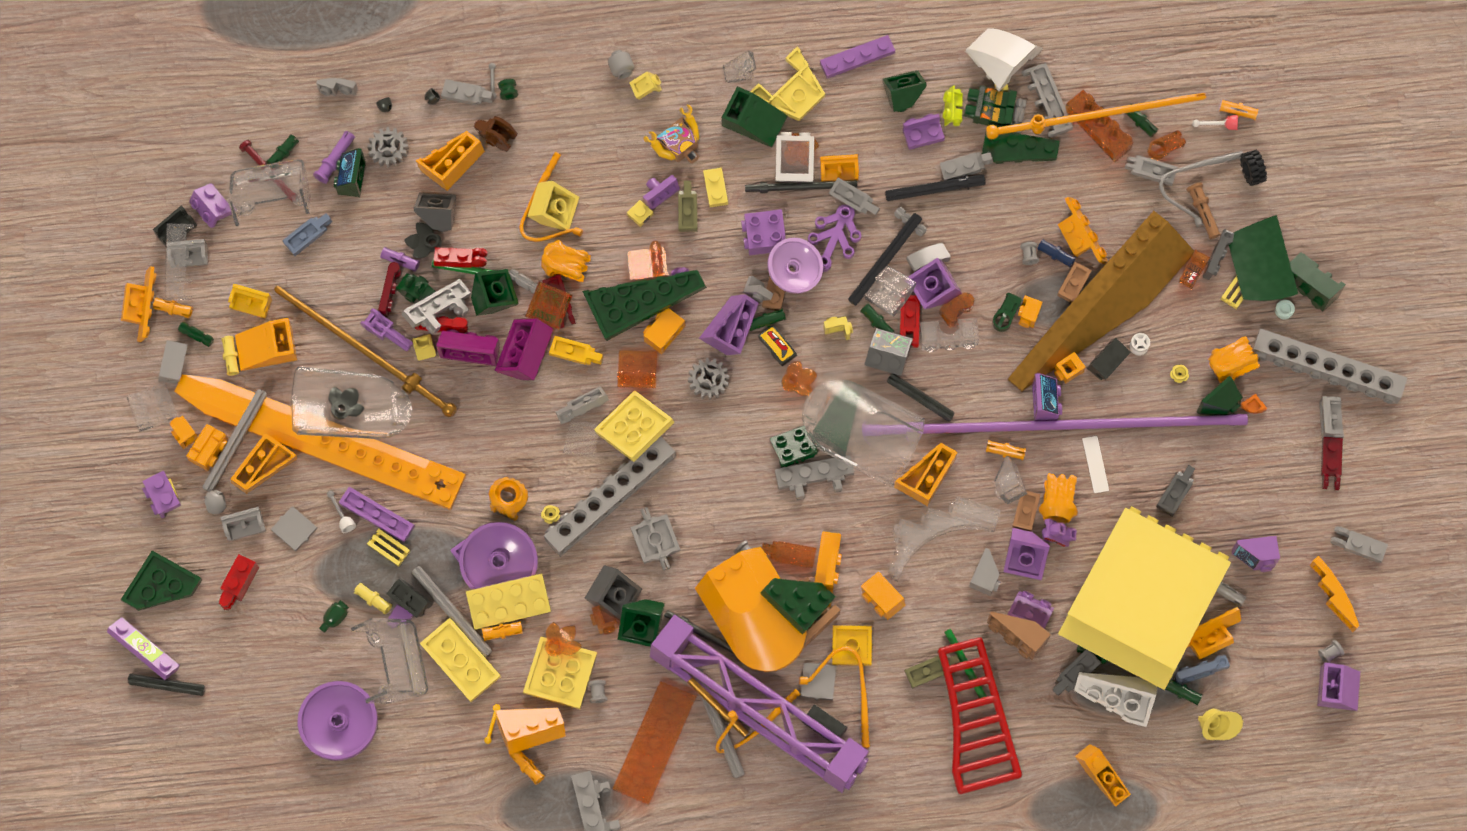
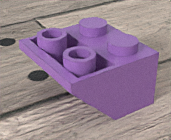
M1324 663L1320 667L1317 706L1357 711L1360 671L1346 665Z

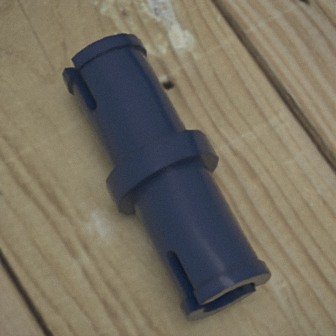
M1042 239L1037 250L1051 256L1052 260H1058L1071 268L1076 259L1075 256L1063 251L1060 246L1056 247Z

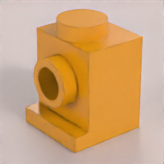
M1024 296L1023 303L1018 312V316H1020L1019 325L1025 328H1034L1043 302Z
M1074 352L1055 365L1056 371L1054 374L1060 382L1063 380L1066 384L1078 375L1083 374L1086 367ZM1065 369H1069L1071 373L1068 374Z
M183 415L180 418H174L169 423L173 429L171 434L178 441L182 449L188 447L198 438Z

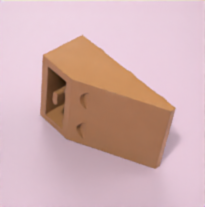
M991 612L987 621L988 627L997 634L999 632L1004 637L1003 640L1008 645L1017 647L1019 649L1018 652L1026 659L1029 657L1033 660L1047 644L1051 635L1035 621Z

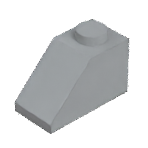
M985 548L969 587L991 596L993 591L997 592L1001 581H998L1000 574L988 548Z

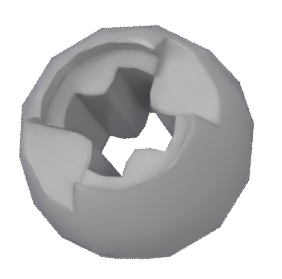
M218 490L208 492L204 497L208 513L214 515L224 512L226 502L223 493Z

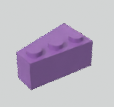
M745 294L731 296L699 339L726 355L741 354L758 302Z

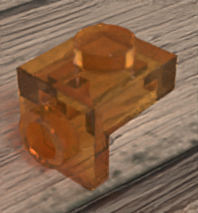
M600 607L592 608L593 614H590L593 626L597 625L599 633L607 635L615 632V629L618 628L617 621L605 623Z

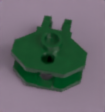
M406 273L396 287V290L412 304H416L436 292L429 286L428 280L424 277H417L414 274Z

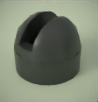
M430 88L426 92L424 99L429 100L428 104L434 105L441 100V97L436 90Z
M390 97L376 102L378 109L383 113L389 112L392 109Z

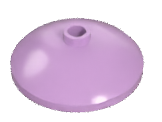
M784 239L773 247L768 256L767 267L772 281L786 292L794 294L807 292L814 288L821 279L823 273L821 255L810 242L804 239ZM790 266L794 268V272L790 271Z

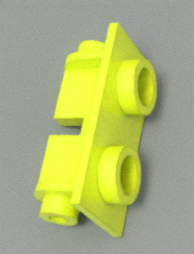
M953 85L943 95V101L945 102V109L943 111L944 126L953 123L954 126H960L962 122V109H958L956 106L962 107L963 93L960 89H955V85Z

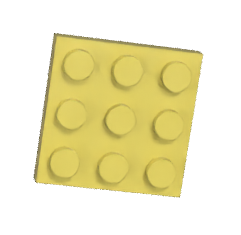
M633 391L594 430L596 434L635 462L674 424V421L638 392Z
M540 637L523 693L580 710L597 652Z

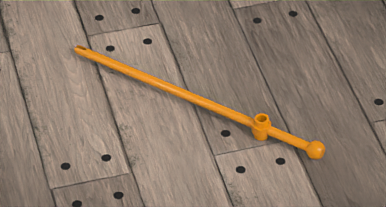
M1197 93L1044 119L1042 115L1037 114L1032 118L1031 122L1003 127L989 125L986 128V135L989 139H996L1000 134L1030 129L1035 134H1041L1047 126L1205 100L1206 94Z

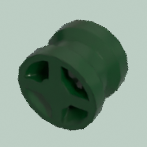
M504 79L498 82V88L501 90L500 99L512 100L518 97V91L515 89L516 81L514 79Z

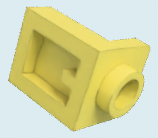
M648 71L629 82L636 98L639 100L654 90L657 92L662 90L659 77Z

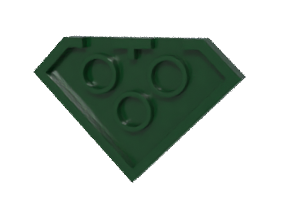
M151 551L122 596L121 601L140 611L193 596L202 578L160 554Z
M773 578L760 592L801 634L807 631L836 597L822 583Z

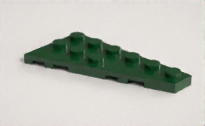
M692 270L676 273L672 276L656 277V279H644L582 292L605 340L608 341L706 289L707 286L700 272Z

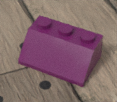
M514 319L494 371L519 380H535L540 363L544 358L546 347L551 339L553 328L538 319Z
M456 330L442 331L436 347L442 359L496 366L500 342L499 339L492 335H485L483 337L472 332L462 334Z

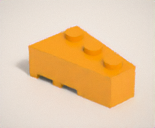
M466 131L447 142L446 146L439 150L431 151L432 154L427 157L417 159L416 163L422 173L448 191L485 151L480 140Z
M265 433L231 477V483L248 494L297 460V455Z
M940 443L915 466H912L902 477H899L895 481L894 488L928 506L955 462L958 452Z

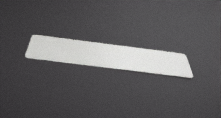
M1098 437L1083 438L1094 493L1109 491Z

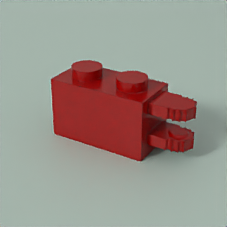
M240 554L236 557L220 587L222 594L219 604L224 610L228 611L236 600L242 601L259 569L255 561Z

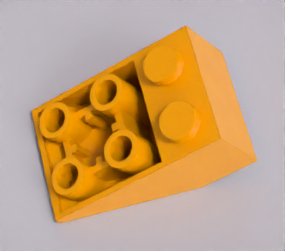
M289 318L269 321L235 335L241 371L297 361L292 325Z

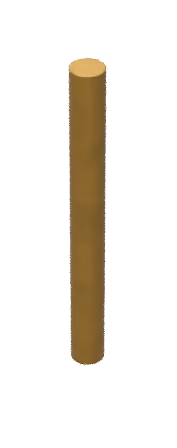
M691 677L687 683L730 723L732 720L728 716L729 712L702 685ZM736 720L732 727L745 737L749 731Z

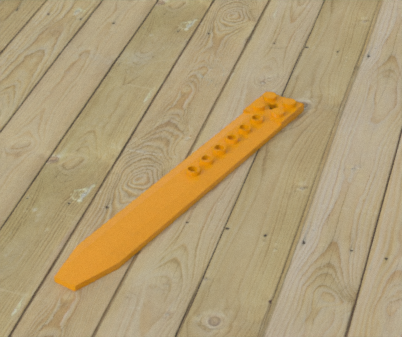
M183 374L174 391L205 415L233 426L238 425L255 395L252 391L221 379ZM267 397L247 430L261 437L266 433L282 445L448 510L452 509L466 477V474L421 458ZM443 481V484L446 485L445 488L441 487L438 490L436 483Z

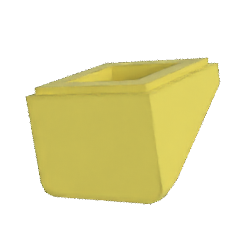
M431 334L412 339L418 360L436 356Z

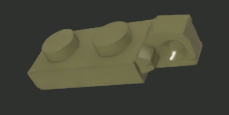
M684 181V191H679L678 194L679 232H698L696 191H691V181Z
M957 655L948 658L949 665L960 662ZM939 656L904 670L912 689L944 676Z

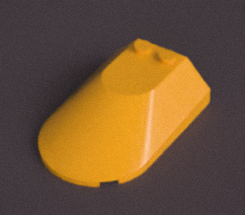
M757 547L740 551L708 571L697 584L695 590L736 657L751 669L773 672L787 667L797 659L804 648L803 645L807 631L801 634L760 594L773 578H781L763 549Z

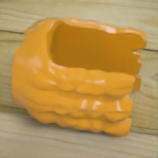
M557 239L555 242L548 243L544 248V254L541 257V267L549 277L560 274L564 277L575 279L578 282H584L585 277L582 273L587 272L588 266L585 263L591 261V255L584 250H576L565 246L561 240Z
M1246 336L1241 337L1226 347L1212 350L1211 356L1208 359L1209 365L1217 376L1219 383H1222L1229 376L1234 381L1239 376H1243L1245 373L1260 367L1258 355L1252 351L1253 348L1248 344L1249 340Z
M1048 473L1047 480L1044 483V501L1038 510L1044 520L1051 519L1058 523L1066 524L1077 516L1078 510L1073 503L1075 486L1077 484L1076 476L1070 475L1066 479L1065 475L1060 474L1056 478L1054 474Z
M507 476L499 478L489 490L491 511L494 513L499 512L510 518V520L516 521L519 518L517 512L523 509L528 501V490L524 484H521L515 478ZM501 491L510 492L516 497L511 502H505L501 499Z

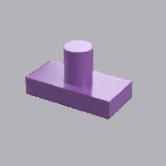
M673 175L662 183H659L655 178L649 179L646 185L651 191L644 195L643 199L646 206L653 210L680 190L677 179Z

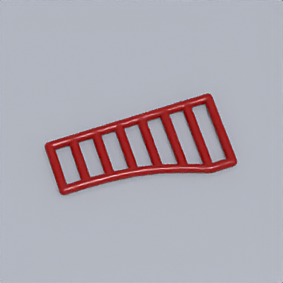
M977 637L939 648L938 655L947 685L952 712V775L957 792L965 794L1021 778L1022 771L983 639ZM977 646L979 658L949 665L947 654ZM980 665L983 666L984 677L954 685L952 673ZM988 684L990 696L958 704L956 692ZM991 703L994 704L996 715L960 724L959 712ZM999 722L1002 734L961 745V732ZM1005 742L1008 753L960 766V753ZM1009 760L1013 769L1011 773L967 785L963 784L962 773Z

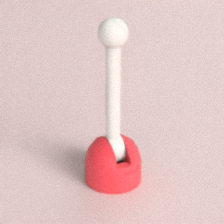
M1228 116L1225 121L1194 120L1192 125L1194 127L1199 125H1225L1228 130H1238V116Z

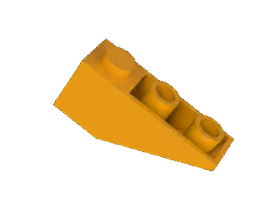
M1089 744L1075 756L1085 772L1115 807L1131 795L1099 748Z

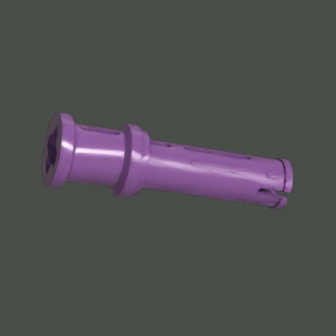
M345 131L328 158L322 160V165L318 171L313 173L317 180L324 184L328 183V178L332 172L337 170L338 159H341L342 153L346 152L349 145L355 139L352 133Z

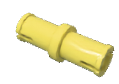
M225 336L221 339L224 350L223 359L226 362L227 375L234 376L239 374L237 364L238 353L235 351L234 337Z
M362 583L358 584L355 588L354 593L367 601L369 606L373 605L385 615L391 610L392 604L381 598L378 592L371 591Z

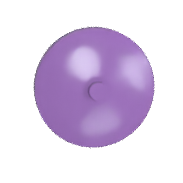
M491 522L476 528L463 543L459 558L462 577L470 589L535 575L538 564L536 548L528 534L521 528L506 522Z
M333 681L318 686L304 699L298 713V730L304 744L314 754L327 760L340 761L357 756L369 746L377 730L378 716L372 699L362 688L349 682Z

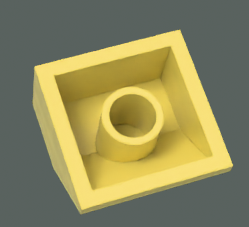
M554 181L540 182L537 185L527 217L541 225L564 231L568 230L572 223L579 196Z

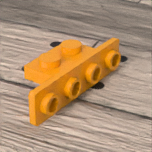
M1071 197L1065 198L1073 215L1060 222L1058 226L1074 256L1078 257L1087 250L1092 249L1098 262L1106 264L1108 262L1106 258L1107 253L1097 242L1099 238L1090 229V221L1086 215L1082 214L1079 201Z
M153 266L146 270L144 286L131 283L125 285L121 321L139 324L137 342H142L147 338L150 327L147 325L152 315V309H150V302L154 298L152 285L156 281L155 267Z
M823 531L815 582L822 583L833 593L834 584H838L839 573L836 572L837 565H841L842 554H839L841 534Z
M1236 607L1228 610L1224 614L1199 625L1187 648L1191 647L1200 660L1233 644L1234 639L1226 628L1241 621L1239 608Z

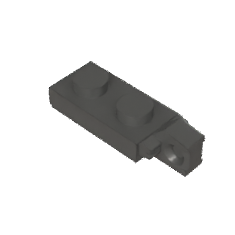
M1226 229L1222 231L1203 273V278L1209 280L1213 275H1217L1220 269L1218 263L1220 259H1224L1227 253L1225 247L1233 242L1234 233Z
M1188 465L1184 473L1179 471L1174 476L1156 505L1158 509L1173 517L1193 485L1194 480L1190 477L1195 470L1194 467Z
M1086 649L1059 674V677L1056 679L1059 684L1052 689L1057 696L1065 689L1070 692L1075 688L1079 672L1092 673L1101 662L1091 651Z

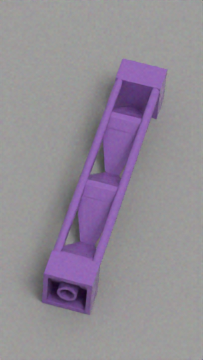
M674 614L651 644L650 658L688 682L692 676L682 669L686 670L723 696L726 700L697 681L728 712L735 711L738 719L819 775L825 782L841 793L845 789L849 790L852 787L857 773L861 774L867 766L866 763L869 760L867 758L868 750L851 738H848L845 742L693 635L694 628ZM691 642L709 656L681 654ZM719 664L723 687L694 667ZM726 668L770 699L737 698L734 695ZM780 707L785 731L757 711ZM788 711L833 743L799 742ZM744 713H747L749 716H751L752 718H754L756 721H758L759 723H761L763 726H765L766 728H768L769 730H771L773 733H775L776 735H778L780 738H782L783 740H785L786 742H788V744H786L784 741H782L781 739H779L778 737H776L774 734H772L771 732H769L767 729H765L764 727H762L760 724H758L757 722H755L754 720H752L750 717H748V716L745 715ZM838 752L831 763L819 756V754ZM805 756H807V757H809L810 759H812L814 762H816V763L819 764L821 767H823L824 769H826V771L823 770L822 768H820L819 766H817L815 763H813L812 761H810V760H809L808 758H806Z

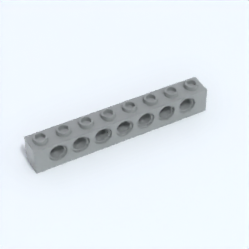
M1261 328L1252 349L1254 354L1258 355V360L1260 361L1267 360L1273 362L1278 367L1285 366L1291 368L1296 373L1303 372L1309 374L1314 379H1324L1332 385H1342L1350 391H1360L1368 397L1381 398L1389 404H1398L1407 381V377ZM1269 347H1275L1278 352H1271ZM1287 353H1293L1296 358H1289ZM1305 359H1311L1314 364H1308ZM1324 365L1331 366L1332 371L1326 370ZM1342 371L1349 372L1351 377L1344 376ZM1361 377L1367 378L1369 383L1362 382ZM1379 384H1385L1388 389H1382Z
M660 436L635 462L631 460L628 463H623L617 469L618 472L613 476L609 475L603 481L604 484L601 487L594 488L586 500H580L574 506L575 509L571 513H565L556 526H550L545 531V541L560 557L564 555L676 457L675 451ZM650 454L657 455V458L653 461L647 459ZM637 466L643 468L640 473H635L633 469ZM621 479H627L629 481L628 484L624 486L620 485L618 482ZM611 491L614 493V496L606 498L604 494ZM592 504L600 506L596 511L590 510L589 507ZM582 516L585 518V521L583 523H576L575 519ZM563 529L571 531L567 536H562L560 532Z

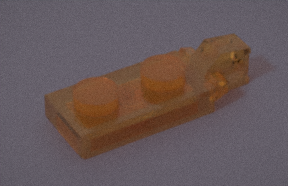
M773 541V544H762L765 554L771 555L770 559L775 560V562L813 568L816 548L781 541Z

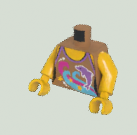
M686 104L688 107L687 113H684L682 107L680 108V113L686 116L685 119L681 117L659 135L650 131L651 140L647 136H644L643 139L646 143H651V147L659 157L675 160L676 162L686 158L692 164L699 158L694 150L698 148L700 137L696 120L691 115L693 109L690 105Z

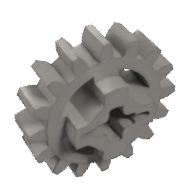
M389 127L386 128V131L380 128L379 134L373 133L374 139L369 138L370 144L367 145L370 151L369 155L373 157L374 163L379 161L381 167L384 163H386L387 168L390 167L391 163L397 166V161L403 162L402 156H407V151H405L409 149L408 144H406L408 142L407 138L403 137L402 131L397 134V128H394L393 131H390Z
M706 358V362L703 363L702 360H699L698 366L692 365L694 371L689 370L691 377L688 378V383H692L690 389H695V395L701 393V399H704L705 395H707L709 400H711L712 395L718 398V392L725 393L724 387L729 386L727 382L729 375L726 374L728 372L727 368L722 369V362L716 364L715 358L712 362H709V358ZM701 371V376L696 380L697 374ZM705 374H706L710 379L712 378V383H711L708 379L705 378ZM720 378H722L720 384L717 386V381H719Z

